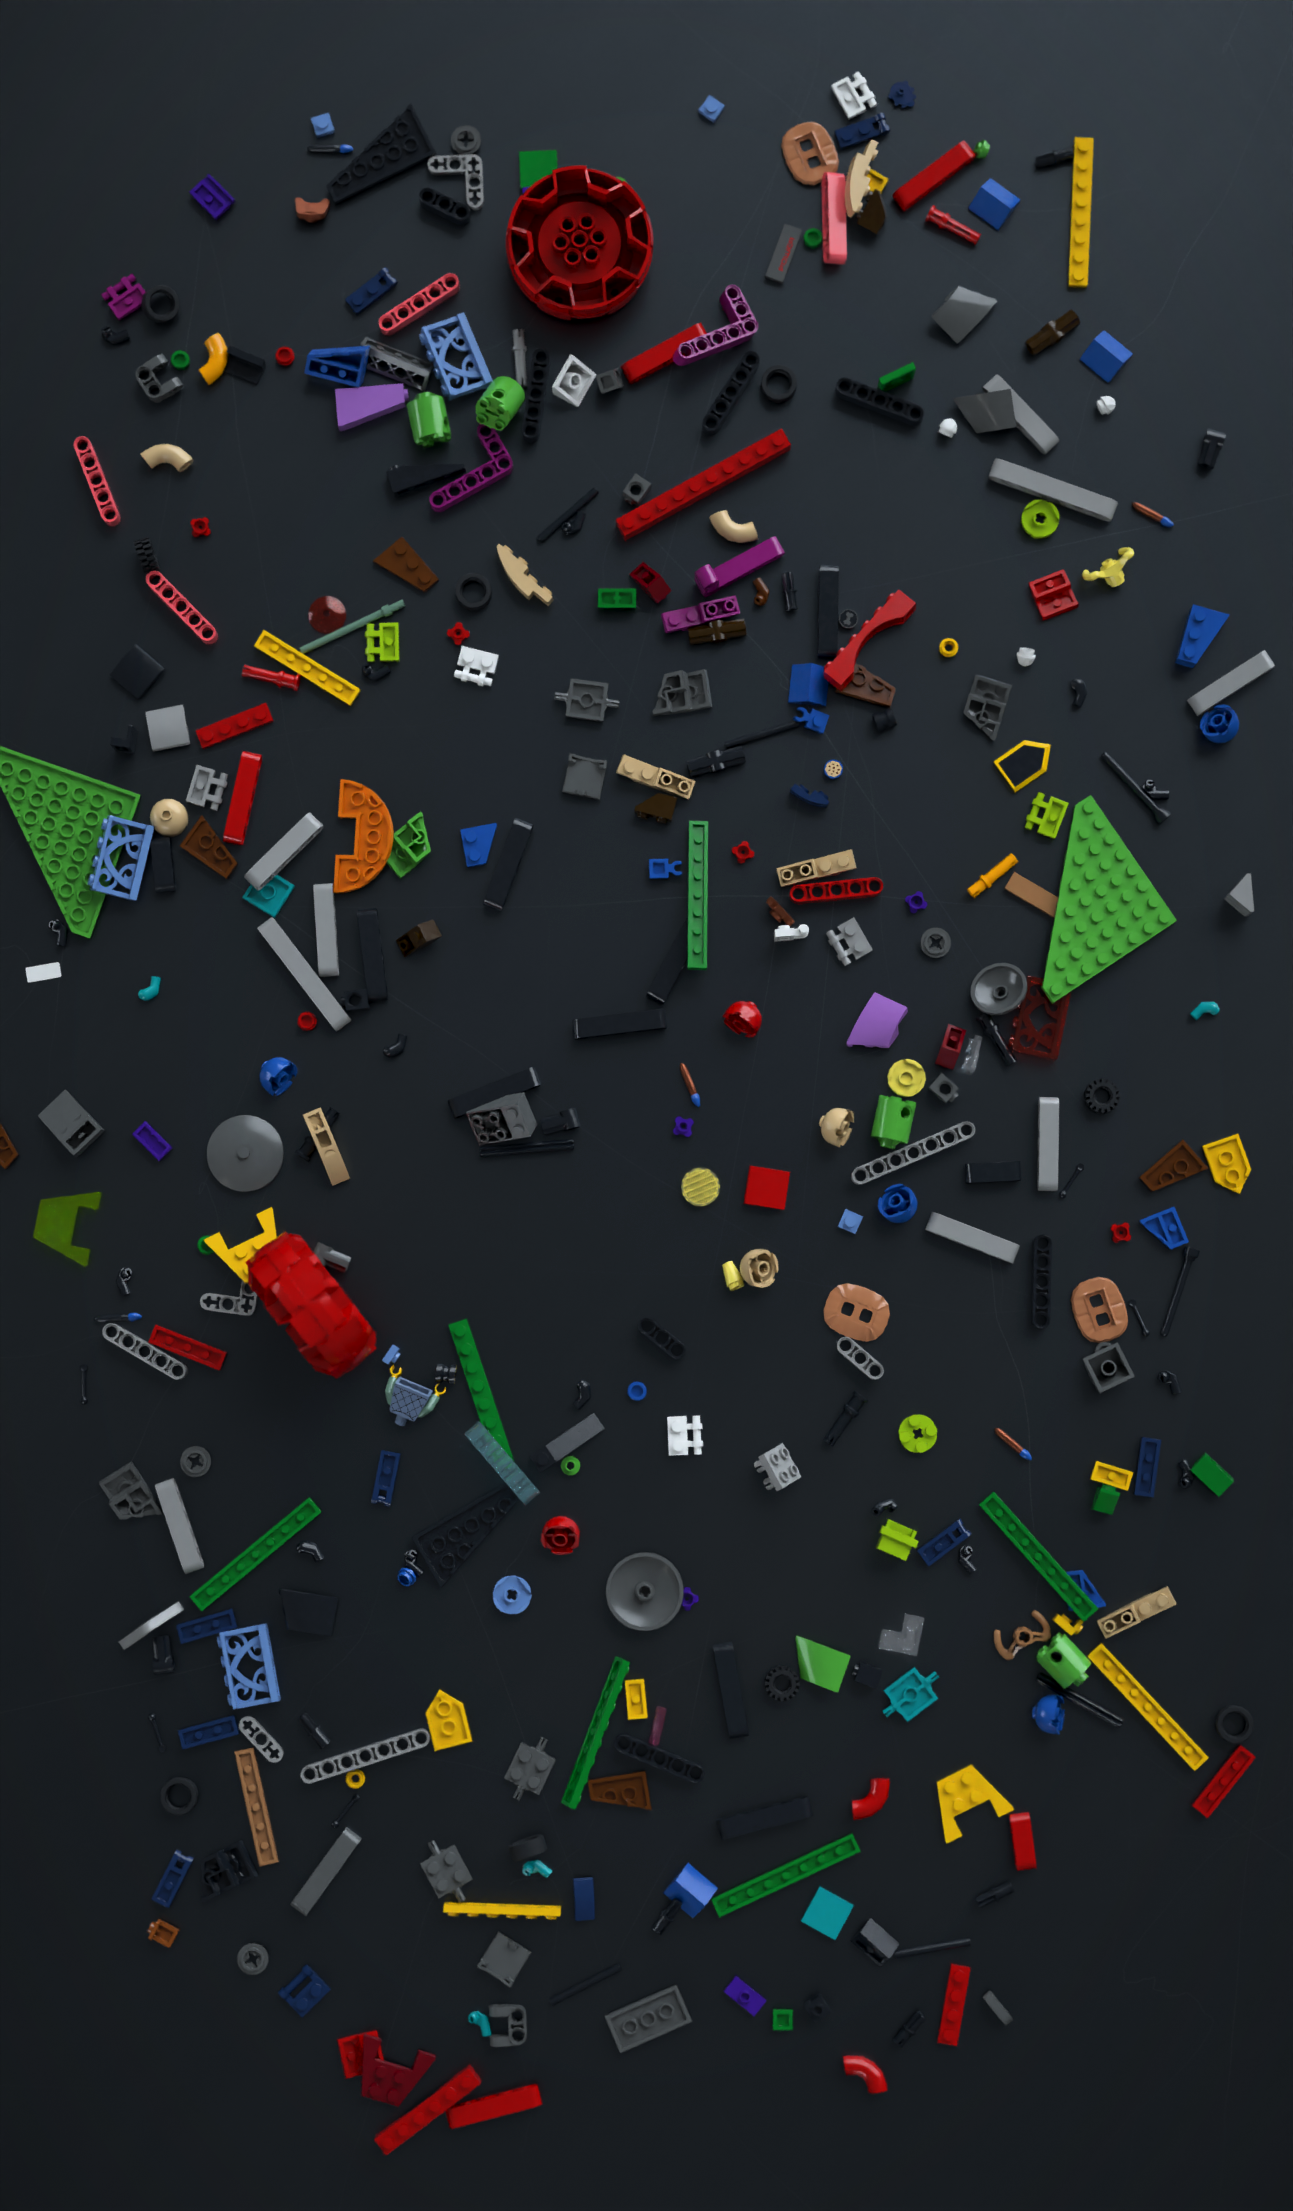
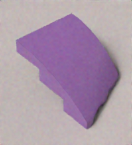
M874 992L854 1025L848 1038L847 1046L865 1045V1047L871 1048L876 1046L879 1048H889L899 1035L898 1025L907 1014L908 1008Z

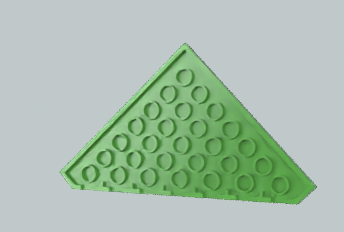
M0 746V786L72 933L91 939L106 896L104 893L89 890L90 885H87L89 875L93 874L95 868L92 866L93 858L95 855L98 856L99 848H96L98 838L102 837L104 831L101 829L102 821L104 818L107 819L108 815L132 821L141 795ZM116 824L111 828L113 836H117V830H119L122 838L125 837V830L121 825ZM108 839L106 847L113 842ZM123 845L117 847L109 854L114 868H116ZM102 861L101 869L106 868V866H105V864H104L103 861ZM102 874L99 882L102 886L108 887L111 879L105 881L107 876Z
M1091 795L1074 806L1072 823L1070 825L1063 874L1060 881L1044 980L1041 987L1052 1004L1177 921Z

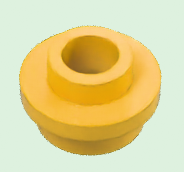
M946 638L940 643L939 651L945 657H953L958 651V644L954 639ZM950 645L952 650L947 651L945 646Z
M359 1769L351 1770L346 1775V1783L353 1789L360 1788L365 1782V1775ZM353 1775H357L359 1777L358 1782H354L352 1780Z

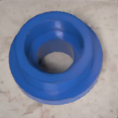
M401 1568L397 1579L402 1585L410 1586L415 1583L416 1576L411 1569Z

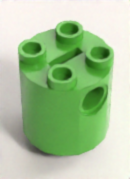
M501 376L495 378L476 403V420L489 428L502 431L510 423L525 400L522 386L510 377Z
M431 392L417 394L414 400L406 405L416 445L423 444V447L426 448L434 446V442L450 441L452 434L444 398Z
M879 1095L871 1137L878 1139L881 1147L895 1149L898 1144H908L917 1102L902 1101V1098L895 1096Z
M1058 1632L1052 1637L1048 1647L1044 1645L1037 1651L1036 1660L1063 1689L1072 1683L1078 1687L1088 1678L1085 1671L1092 1662L1065 1634ZM1059 1652L1061 1656H1055L1053 1653Z

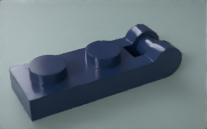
M879 113L869 119L835 130V136L840 149L843 150L889 133L891 130L889 125H886L885 114ZM878 124L879 129L874 130L873 125Z
M387 267L381 269L377 275L345 299L356 315H359L398 284L396 278H392L389 274L390 271ZM383 279L387 282L384 286L380 283Z
M381 1450L371 1503H383L384 1506H391L401 1453ZM380 1489L387 1491L386 1496L379 1495Z
M960 1518L917 1550L928 1566L971 1535L969 1529L966 1530L962 1525L963 1521ZM954 1530H957L960 1534L957 1538L952 1534Z
M179 1850L175 1851L151 1899L167 1908L170 1907L194 1860L191 1856L187 1857L181 1854L182 1852ZM177 1861L184 1864L182 1869L175 1866Z

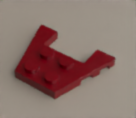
M363 2034L361 2095L399 2107L434 2062L436 2056L435 2054L418 2050L412 2068L380 2060L375 2057L381 2039Z

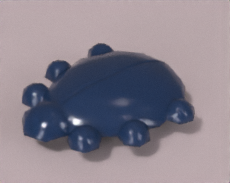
M905 80L904 82H897L892 85L888 98H893L895 105L900 103L902 108H906L907 105L909 107L914 105L913 99H916L917 96L912 93L914 88L910 87L908 81Z

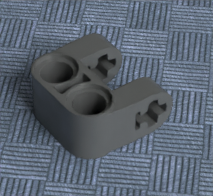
M163 354L148 360L135 372L140 386L150 401L154 403L167 399L183 388V384L178 377L172 378L163 385L155 377L154 374L168 364ZM144 373L150 374L146 380L141 379V375ZM153 389L160 390L156 396H152L151 391Z
M518 2004L489 2005V2016L508 2017L509 2034L490 2035V2046L507 2047L523 2044L527 2037L526 2009ZM519 2010L522 2012L523 2017L515 2019L512 2013ZM520 2030L524 2036L521 2039H516L513 2037V2032Z

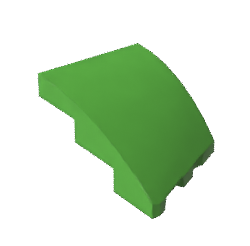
M421 811L394 833L393 846L387 864L399 879L416 867L431 852Z
M796 1635L800 1678L838 1693L851 1655Z

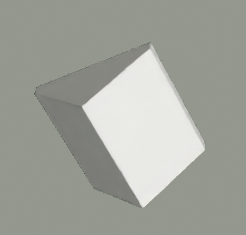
M570 354L552 386V392L557 397L579 407L596 374Z

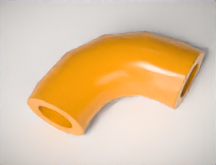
M219 333L212 335L204 342L209 352V359L203 367L198 369L208 385L214 383L223 374L227 364V347Z

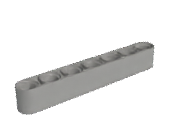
M994 459L988 476L989 479L1104 521H1112L1118 504L1114 499L1002 459Z
M271 917L261 924L257 929L334 1030L337 1032L352 1021L275 919Z
M968 1121L957 1124L857 1167L853 1170L851 1179L857 1185L868 1183L970 1139L975 1133V1126ZM964 1125L969 1126L971 1129V1133L968 1136L961 1133V1127ZM945 1133L952 1134V1143H946L943 1140ZM933 1141L936 1144L935 1150L929 1151L925 1146L926 1142ZM910 1148H915L918 1151L917 1158L909 1157L908 1150ZM898 1156L901 1160L900 1165L893 1166L890 1158ZM875 1163H880L883 1166L882 1173L877 1174L873 1171ZM857 1171L865 1173L866 1177L863 1181L856 1180L855 1173Z
M424 1728L416 1729L308 1764L301 1770V1779L305 1783H314L422 1748L429 1743L430 1733ZM424 1733L427 1738L426 1742H418L416 1735ZM405 1739L408 1742V1747L401 1749L398 1746V1740ZM387 1745L389 1747V1754H381L379 1747ZM368 1751L371 1754L370 1760H363L361 1752ZM344 1757L351 1758L352 1765L350 1767L343 1765L342 1759ZM331 1763L334 1767L333 1772H326L324 1764ZM306 1769H313L315 1777L312 1779L307 1778L305 1775Z

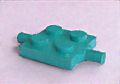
M913 1667L885 1688L884 1692L891 1702V1705L882 1711L885 1716L888 1717L897 1711L908 1722L936 1701L938 1697L932 1691L930 1684L940 1678L936 1675L937 1673L934 1671L925 1678Z

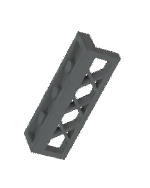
M367 337L361 342L360 346H370L369 356L372 361L367 362V369L425 391L427 389L430 375L435 368L433 363ZM386 361L390 368L383 369L378 362ZM399 367L404 368L407 375H399L396 369ZM414 375L424 376L423 384L416 382Z

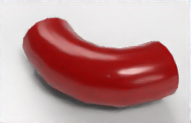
M889 1778L870 1779L868 1795L860 1800H852L853 1820L871 1817L882 1809L889 1795Z
M843 2056L846 2076L857 2075L862 2077L867 2084L868 2093H881L888 2090L883 2072L873 2061L863 2056Z

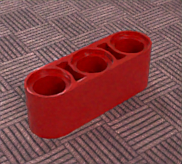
M1029 1812L1009 1814L1016 1870L1036 1869Z

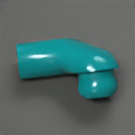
M151 976L150 986L138 992L139 999L149 1001L157 996L161 977Z
M1201 1002L1190 1015L1195 1020H1198L1203 1013L1217 1015L1220 1008L1215 1002Z
M535 1860L525 1863L522 1872L526 1876L539 1872L547 1878L552 1870L541 1861Z
M479 2011L471 2012L468 2016V2021L481 2027L482 2037L492 2035L488 2017Z

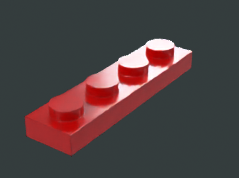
M263 703L198 729L196 734L202 748L206 749L271 723L274 720L267 703Z
M156 1324L148 1343L221 1371L227 1356V1352Z
M1239 1744L1193 1802L1192 1806L1208 1818L1256 1757Z
M952 1963L950 1965L937 2039L938 2043L957 2046L971 1969L968 1966Z

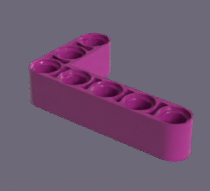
M728 285L719 298L720 304L731 324L680 344L673 354V361L677 365L685 366L749 341L758 330V323L739 287Z
M484 424L478 425V438L491 460L433 492L430 495L429 501L434 511L442 512L512 472V459L495 429L489 428ZM489 429L491 431V433L488 436H483L481 434L482 430ZM493 445H498L500 450L492 452L490 448ZM503 461H507L510 464L509 467L505 469L501 468L499 465ZM487 470L493 472V475L489 478L483 476V473ZM469 480L477 482L473 487L467 486L466 483ZM453 489L460 491L457 496L450 495V492ZM437 498L443 499V503L439 506L433 503Z
M774 536L712 569L710 564L699 568L695 572V582L705 598L777 560L785 552L777 537Z

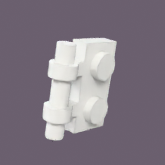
M859 72L853 74L855 81L852 83L849 77H846L831 85L849 120L866 111L864 103H868L870 108H874L877 105L873 92H870L866 85V79ZM860 88L863 96L859 97L855 89Z
M462 646L457 665L464 667V670H455L454 677L460 678L464 682H467V680L476 682L480 686H491L493 679L487 678L486 675L487 673L495 674L499 655ZM470 669L481 671L480 675L469 673Z
M805 924L800 925L797 929L790 928L789 925L778 926V929L774 930V942L806 938L809 933V927Z
M700 1415L692 1416V1424H687V1416L667 1417L669 1456L688 1455V1447H694V1454H702L701 1446H703V1440L701 1441L702 1423H700ZM693 1429V1441H688L687 1430Z

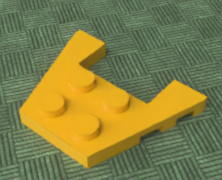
M272 1207L256 1214L264 1233L231 1249L227 1248L220 1232L204 1239L205 1244L245 1284L248 1283V1266L245 1262L261 1247L277 1238Z
M972 1765L937 1781L946 1843L962 1836L954 1817L989 1799L998 1817L1014 1810L1013 1806Z

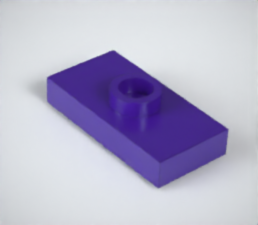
M146 1121L132 1133L159 1162L173 1149Z
M737 1976L732 1979L724 1990L728 1996L753 2016L757 2014L766 2002V1999Z

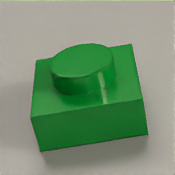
M773 2009V2030H793V2009Z

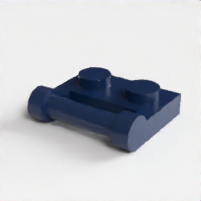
M306 1964L302 1971L285 1988H281L278 1993L303 2017L330 1991V1988ZM309 1976L312 1980L293 1998L290 1993Z

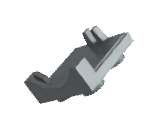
M570 753L562 792L600 800L607 761L590 759Z
M498 1931L477 1967L493 1975L510 1988L531 1952Z

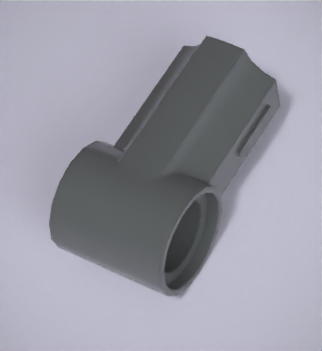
M317 1242L313 1252L324 1266L328 1265L345 1273L352 1259Z

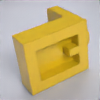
M1056 1614L1052 1618L1070 1636L1073 1634L1077 1635L1083 1628L1081 1618H1078L1072 1626L1070 1625L1072 1621L1064 1614L1062 1616Z

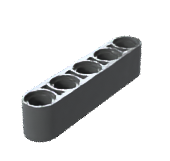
M346 1827L290 1905L306 1916L362 1838Z

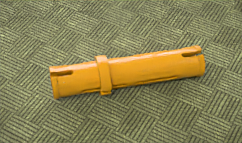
M1010 853L984 876L981 875L978 881L967 888L969 894L975 899L986 888L989 889L994 881L1018 863L1017 858Z

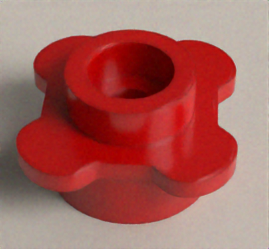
M203 517L202 519L191 520L190 524L193 528L192 535L197 538L199 535L208 536L211 533V530L208 528V518Z
M460 622L455 623V626L447 631V636L451 637L456 645H460L470 635L469 631L465 630Z
M743 841L737 847L732 848V853L736 855L737 861L740 864H743L746 859L754 857V851L750 849L747 841Z
M1125 1222L1122 1225L1113 1224L1111 1226L1113 1242L1118 1243L1122 1240L1129 1241L1131 1239L1128 1223Z

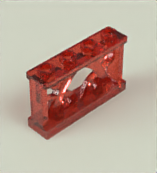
M1027 975V993L1022 1003L1016 1008L1019 1009L1018 1017L1014 1016L1012 1027L1015 1028L1014 1035H1010L1008 1046H1011L1012 1052L1056 1061L1059 1055L1071 992L1054 1002L1053 1004L1057 1005V1010L1051 1011L1049 1008L1050 1000L1045 993L1043 997H1041L1038 990H1036L1037 994L1035 996L1030 994L1031 986L1038 984L1042 987L1044 979ZM1028 999L1032 1003L1025 1008L1026 1000ZM1045 1003L1047 1013L1056 1019V1023H1048L1038 1032L1033 1026L1029 1014L1035 1008ZM1022 1019H1023V1022H1024L1026 1028L1020 1030V1029H1021V1024H1022ZM1049 1028L1052 1030L1051 1036H1048L1046 1033L1044 1037L1042 1036L1045 1029ZM1021 1035H1027L1028 1039L1025 1042L1030 1041L1034 1037V1043L1029 1047L1022 1046L1020 1044ZM1039 1042L1049 1048L1050 1052L1047 1053L1033 1049Z

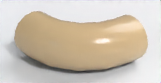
M170 444L154 445L140 454L151 469L161 463H170L181 472L193 463V459L180 447Z
M727 510L717 512L709 517L718 534L728 541L745 543L758 539L753 522L737 524L731 520Z

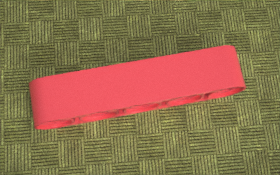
M825 172L822 176V235L824 263L844 265L847 258L845 175L841 173Z
M453 273L445 274L382 315L379 319L381 332L386 336H391L455 295L460 289L458 277ZM449 281L456 283L454 287H447L446 284ZM434 291H438L440 293V295L436 298L430 296V294ZM418 301L424 303V306L421 308H417L414 305ZM401 312H407L408 316L406 318H400L399 314ZM386 322L393 324L390 328L383 327Z
M79 436L74 441V449L101 517L108 526H116L121 519L120 513L93 445L87 437ZM81 444H88L85 450H79ZM88 461H95L93 467H86ZM95 478L102 479L98 485H94L93 480ZM108 495V500L100 502V497ZM114 512L115 517L113 519H106L108 513Z
M151 571L147 574L146 582L150 589L205 644L210 645L217 641L218 633L215 628L160 572ZM159 577L160 582L157 585H152L151 580ZM173 591L171 598L164 597L165 592ZM180 604H186L187 607L184 611L180 612L177 610ZM199 617V623L192 625L190 623L192 618ZM206 631H213L212 637L204 638Z

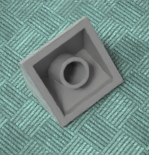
M1251 873L1246 874L1224 898L1245 917L1254 912Z

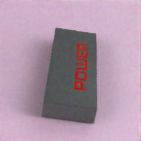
M784 224L765 278L783 284L802 233L801 229Z

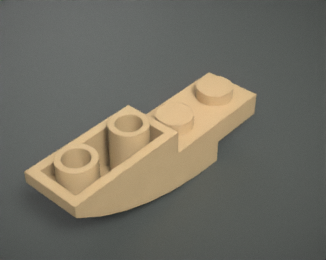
M872 139L866 145L863 154L857 152L852 158L845 184V206L847 216L852 217L855 212L859 213L863 205L861 202L862 197H866L870 186H868L870 178L866 177L871 168L868 165L871 160L875 159L878 150H876L878 142Z
M498 544L496 547L501 564L514 586L528 600L535 595L549 606L553 602V597L551 596L553 593L545 586L541 588L536 584L538 581L532 575L526 576L529 569L527 567L528 563L523 558L519 557L517 559L508 546Z
M622 755L616 771L617 774L628 777L632 781L686 799L690 798L695 784L694 780L661 767L657 768L627 755Z
M850 849L776 869L780 885L785 887L834 876L857 867L853 851Z
M321 1107L303 1114L332 1186L350 1179Z
M1166 1586L1097 1620V1623L1104 1637L1108 1638L1176 1605V1601L1169 1587Z

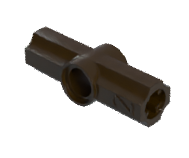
M1071 309L1057 320L1048 322L1041 328L1040 332L1025 341L1028 351L1035 356L1049 345L1052 346L1058 343L1066 333L1081 323L1079 317Z
M744 619L726 622L724 620L709 622L707 625L688 628L690 645L704 642L719 643L726 641L728 638L747 635Z

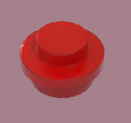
M289 347L279 348L275 355L277 362L282 366L290 365L295 357L293 350Z
M303 1012L298 1017V1026L304 1031H310L315 1028L317 1019L313 1013Z

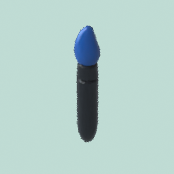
M346 144L341 146L311 145L307 147V150L315 153H347L353 151L354 148Z
M138 1313L96 1316L94 1320L97 1322H122L128 1320L132 1322L141 1319L142 1316Z

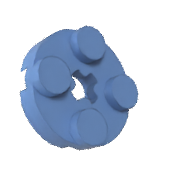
M516 1575L505 1576L500 1579L493 1591L494 1604L501 1612L508 1614H518L524 1611L532 1597L529 1584L526 1580ZM516 1590L517 1599H508L509 1593L507 1591Z

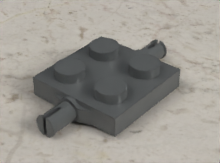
M570 679L567 694L555 692L554 700L566 702V717L599 722L604 721V713L607 707L619 708L620 701L608 699V683Z
M541 1737L537 1747H530L522 1742L520 1743L504 1777L517 1786L513 1798H517L520 1801L524 1791H531L537 1795L541 1794L557 1760L543 1751L548 1742L547 1739L544 1740Z
M435 1840L431 1841L433 1846L430 1842L427 1843L432 1855L427 1860L421 1862L420 1865L436 1895L440 1898L448 1893H454L459 1903L461 1899L458 1894H460L462 1900H465L466 1898L460 1888L473 1878L457 1848L453 1844L446 1849L439 1850Z

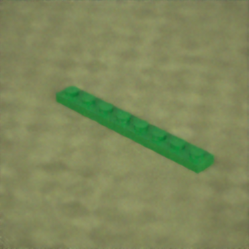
M689 821L687 969L706 970L708 821Z
M464 1319L449 1324L496 1470L500 1471L515 1466L468 1320Z
M995 1492L979 1504L1083 1622L1099 1609Z
M309 1497L189 1597L202 1612L322 1511Z
M615 1656L561 1803L569 1808L576 1809L577 1804L581 1800V1793L587 1784L589 1771L595 1763V1755L602 1744V1736L608 1728V1720L615 1709V1702L622 1690L624 1677L629 1671L630 1662L621 1657Z
M853 1833L719 1894L711 1898V1901L718 1916L721 1917L861 1851Z

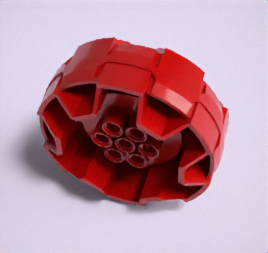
M584 165L567 166L552 170V174L542 177L533 183L522 196L520 195L511 212L507 226L506 255L517 285L532 302L537 304L539 309L565 320H571V318H594L606 313L610 315L616 312L635 296L637 290L643 284L651 265L654 243L653 230L645 205L634 189L625 181L621 182L618 178L600 170L587 169V166ZM584 220H589L592 224L589 227H584L581 223ZM571 223L573 227L570 230H566L563 228V225ZM595 235H601L604 239L601 242H596L593 238ZM580 237L585 242L582 245H578L574 242L575 239ZM559 240L565 241L566 245L564 247H558L556 245V242ZM590 252H593L596 254L597 257L593 260H590L586 257V255ZM570 255H575L578 260L570 262L567 258ZM613 291L618 292V295L613 296L611 293ZM557 299L562 300V303L560 304L555 301Z
M285 1231L261 1247L245 1262L248 1266V1285L262 1300L265 1308L278 1325L289 1323L285 1331L315 1371L331 1375L337 1380L358 1366L369 1354L377 1349L374 1345L376 1343V1332L300 1235L291 1233L288 1235Z

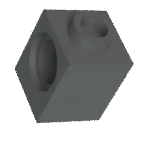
M618 368L595 375L601 394L624 386Z
M635 473L623 490L624 500L632 506L633 504L639 506L650 491L651 483ZM633 488H639L641 490V493L638 495H633L631 493V490Z
M941 1073L928 1089L942 1102L946 1103L948 1100L952 1102L958 1096L956 1091L959 1087ZM940 1086H949L950 1093L947 1095L942 1094Z

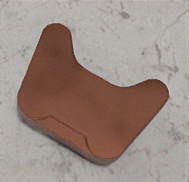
M296 198L297 217L305 219V221L310 223L324 219L330 208V200L323 199L318 203L305 202L302 198Z
M770 896L766 900V903L772 908L770 914L779 923L782 920L789 926L795 923L794 919L773 897Z

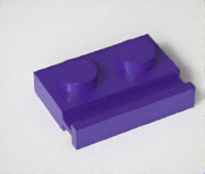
M209 173L206 178L202 179L189 192L215 220L236 202Z

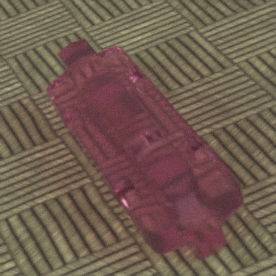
M658 1706L656 1708V1717H654L651 1730L652 1735H650L649 1739L650 1744L659 1745L661 1738L659 1736L662 1733L664 1724L663 1718L667 1711L664 1707Z

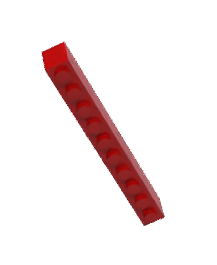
M781 428L617 518L616 525L626 541L790 451L791 443Z

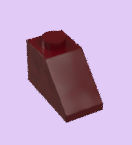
M644 562L629 574L642 590L657 603L666 598L672 591L662 576Z
M948 1024L935 1064L954 1069L965 1037V1029Z

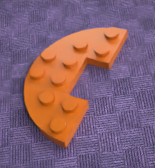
M340 779L338 817L356 818L354 855H336L333 888V893L335 894L355 891L376 878L389 859L394 839L391 815L382 799L368 787L355 781Z

